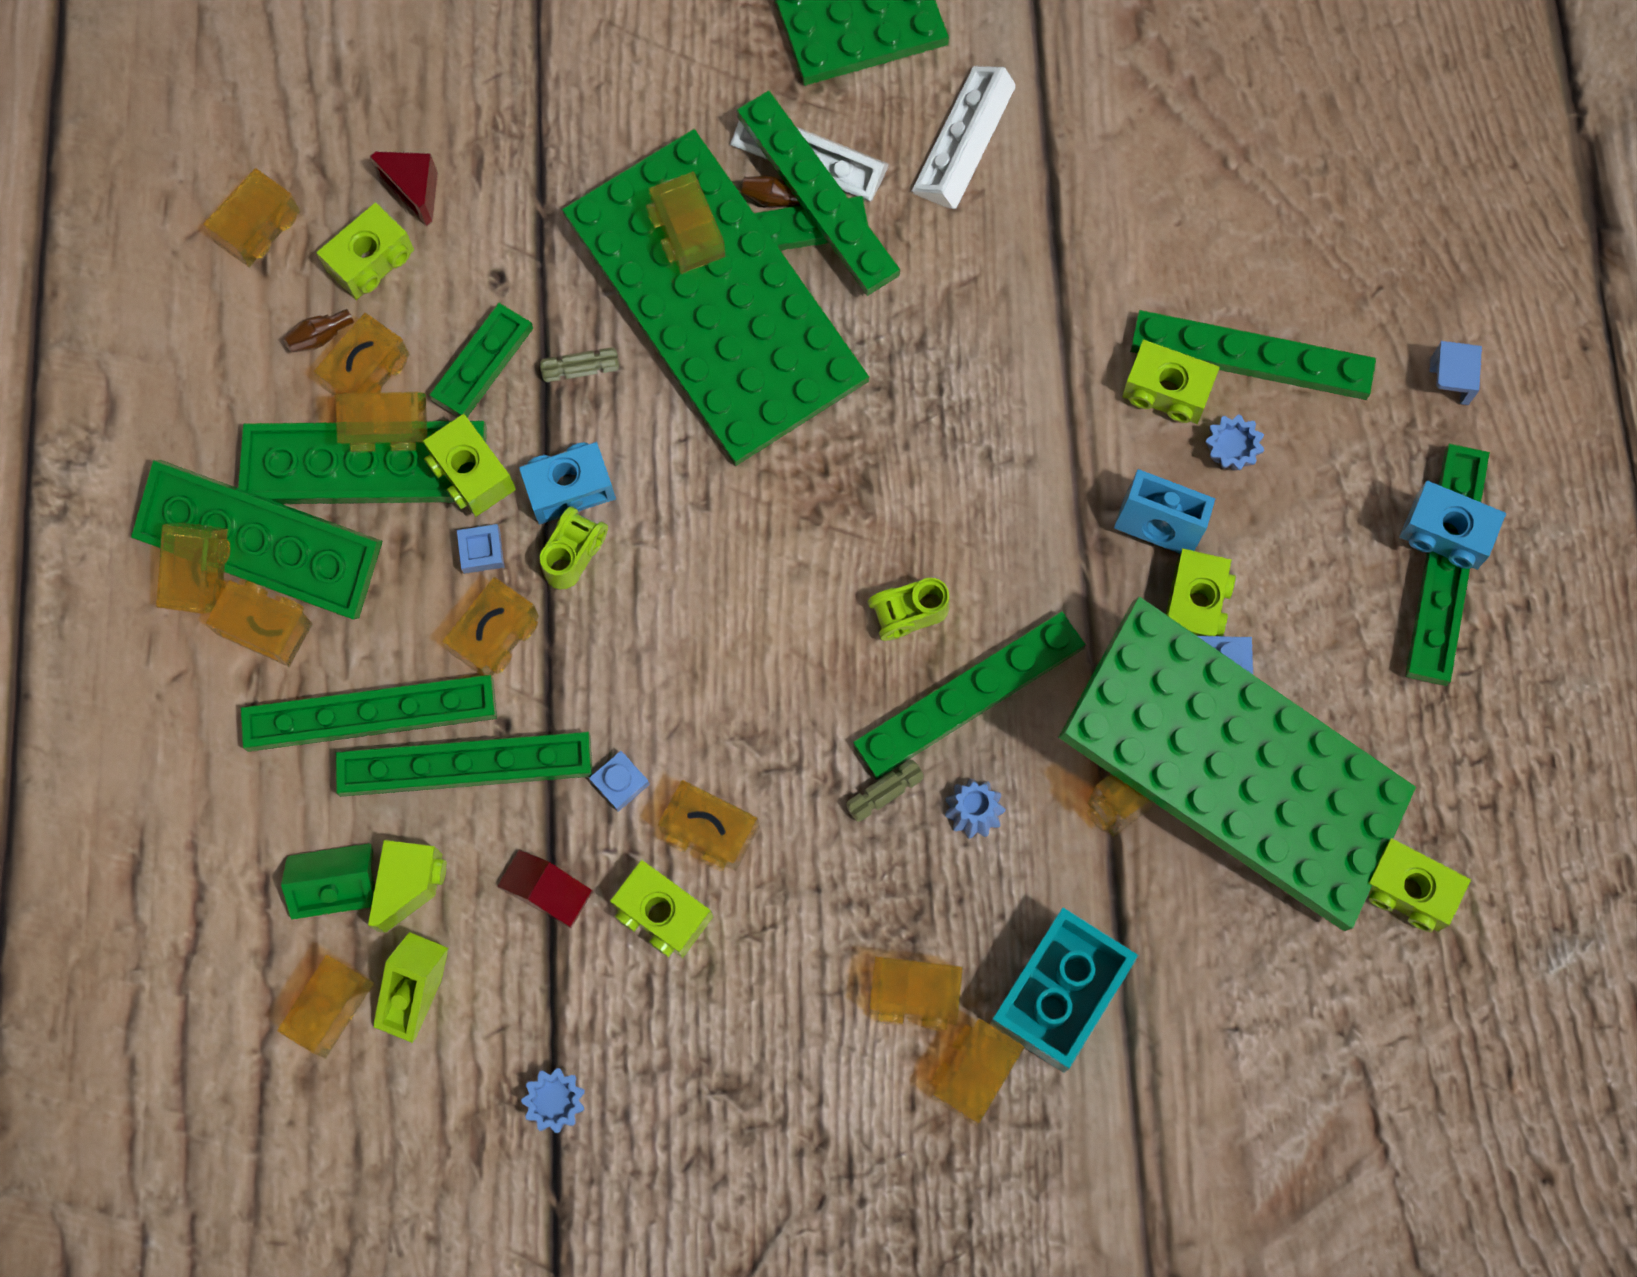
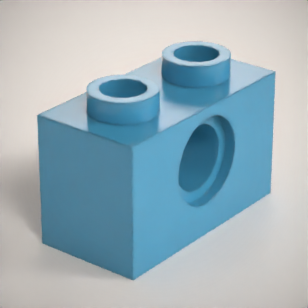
M597 442L591 444L577 443L570 446L564 453L552 457L548 455L538 456L531 459L527 465L519 467L539 525L561 518L564 511L570 506L576 508L579 512L616 499ZM572 474L576 476L574 482L569 485L557 484L558 480L564 475Z
M1138 469L1123 498L1114 529L1177 553H1181L1182 548L1195 551L1207 529L1216 498Z
M1426 481L1414 499L1399 538L1409 541V544L1419 551H1433L1445 556L1455 566L1478 570L1491 554L1506 513ZM1443 523L1454 525L1459 535L1448 533L1444 529Z

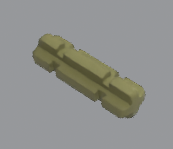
M610 347L599 349L600 353L594 354L593 350L563 355L562 360H557L556 357L545 358L540 362L542 377L545 382L561 380L560 376L565 375L566 379L598 374L597 370L603 369L604 373L617 371L619 369L618 354L615 348Z
M909 760L898 767L899 772L896 774L892 771L866 788L864 795L859 793L848 800L846 806L851 816L857 822H860L872 814V809L879 810L905 793L907 786L912 788L920 783L924 775L914 760Z

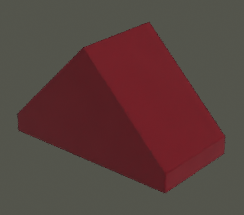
M376 151L370 155L378 176L428 226L433 221L438 177L431 153Z
M518 850L497 886L499 889L571 929L593 893L592 889L551 862Z

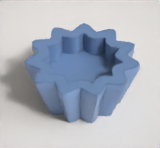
M1240 414L1233 420L1222 416L1220 425L1210 426L1211 436L1205 442L1211 451L1210 457L1214 462L1221 463L1223 469L1230 467L1232 470L1238 471L1245 466L1255 465L1256 456L1264 452V447L1259 443L1263 439L1264 434L1255 431V421L1245 422Z
M971 778L966 786L955 784V795L945 798L950 806L949 810L945 813V817L954 821V831L964 830L966 836L970 839L976 833L987 837L990 828L1000 827L1001 823L998 816L1003 814L1006 809L998 803L1001 793L991 791L989 781L979 785Z
M557 1068L551 1075L540 1071L537 1081L526 1084L529 1094L522 1098L521 1102L529 1108L526 1119L536 1120L539 1131L550 1127L555 1133H559L564 1124L569 1126L575 1125V1114L585 1110L579 1101L584 1095L585 1090L575 1086L576 1076L569 1075L564 1077L562 1070Z

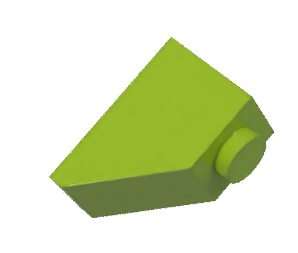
M383 841L368 926L377 932L386 933L435 897L437 885H443L447 869V862L445 859H442L443 854L435 846Z
M411 932L406 935L386 960L373 1025L374 1028L408 1042H414L442 981L448 947Z

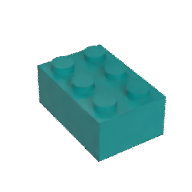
M1062 907L995 1014L990 1026L1065 1073L1073 1064L1139 955Z

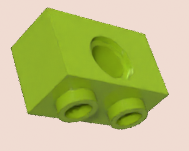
M375 202L316 253L325 270L357 300L364 293L372 292L379 285L381 279L392 269L405 264L414 248L407 232ZM368 251H375L369 257H362Z
M1143 339L1122 397L1129 399L1136 407L1142 409L1154 408L1165 412L1171 419L1177 422L1198 424L1220 367ZM1160 382H1173L1178 389L1167 390Z
M462 414L423 440L430 454L424 458L426 463L438 479L445 475L452 484L447 491L460 509L468 506L474 516L477 517L516 490L509 473L465 414ZM464 463H475L474 468L470 472H457Z
M1182 548L1176 562L1165 614L1196 636H1223L1228 619V614L1221 612L1224 598H1231L1236 575L1229 574L1232 559ZM1194 593L1203 594L1208 598L1210 605L1206 607L1198 606L1193 603L1190 595Z
M1391 838L1388 840L1369 882L1372 887L1368 894V900L1380 909L1386 911H1393L1395 909L1409 916L1408 922L1420 930L1426 932H1433L1435 930L1439 932L1451 924L1471 879ZM1405 879L1414 880L1419 884L1422 891L1420 899L1412 898L1407 894L1404 887Z
M643 860L639 862L610 900L613 907L618 910L614 918L633 932L638 927H641L652 936L648 943L668 958L673 952L683 958L713 919V914L709 908ZM657 903H666L671 906V913L668 919L661 923L650 921L648 914L651 907Z

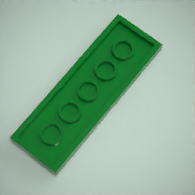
M452 421L243 424L238 488L281 504L455 502L447 491L452 484L445 475L438 479L426 463L424 458L430 454L423 440ZM470 421L486 442L487 426L485 421ZM464 463L457 472L468 473L474 468L475 463Z
M153 460L131 538L195 561L200 550L206 546L208 547V552L203 557L201 564L353 620L360 618L383 542L377 538L163 460Z

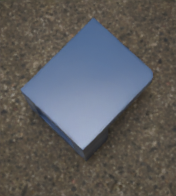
M1441 341L1431 356L1430 372L1437 373V388L1461 392L1460 404L1469 405L1479 392L1482 346Z

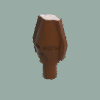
M770 175L743 178L741 193L763 206L788 207V204L801 206L788 186L780 178Z
M348 309L332 316L327 314L310 317L298 324L284 337L283 341L291 353L318 349L332 340L333 336L338 335V330L353 324L354 320Z

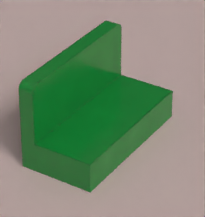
M371 844L288 856L281 887L291 920L371 908L375 890L371 873L373 856Z

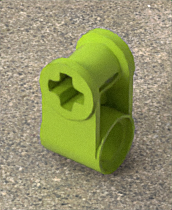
M572 506L564 511L555 531L540 554V564L549 585L561 590L568 589L579 581L591 558L598 552L608 532V525L601 521L597 524L579 515L578 510ZM558 560L570 562L569 566L563 570L556 571L551 569L554 562Z
M932 577L924 578L899 588L881 591L871 596L867 601L869 607L876 612L881 627L878 634L882 641L898 639L913 631L938 624L947 617L950 609L947 586L941 580ZM933 594L941 598L942 602L935 608H926L921 605L920 600L926 595ZM889 609H891L895 620L891 618Z

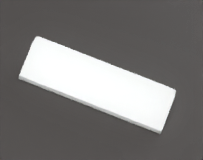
M973 66L912 189L914 195L947 208H957L1015 89V83L1005 67Z
M739 120L730 145L767 159ZM797 127L842 190L856 196H863L864 199L869 201L873 200L887 172L888 163Z

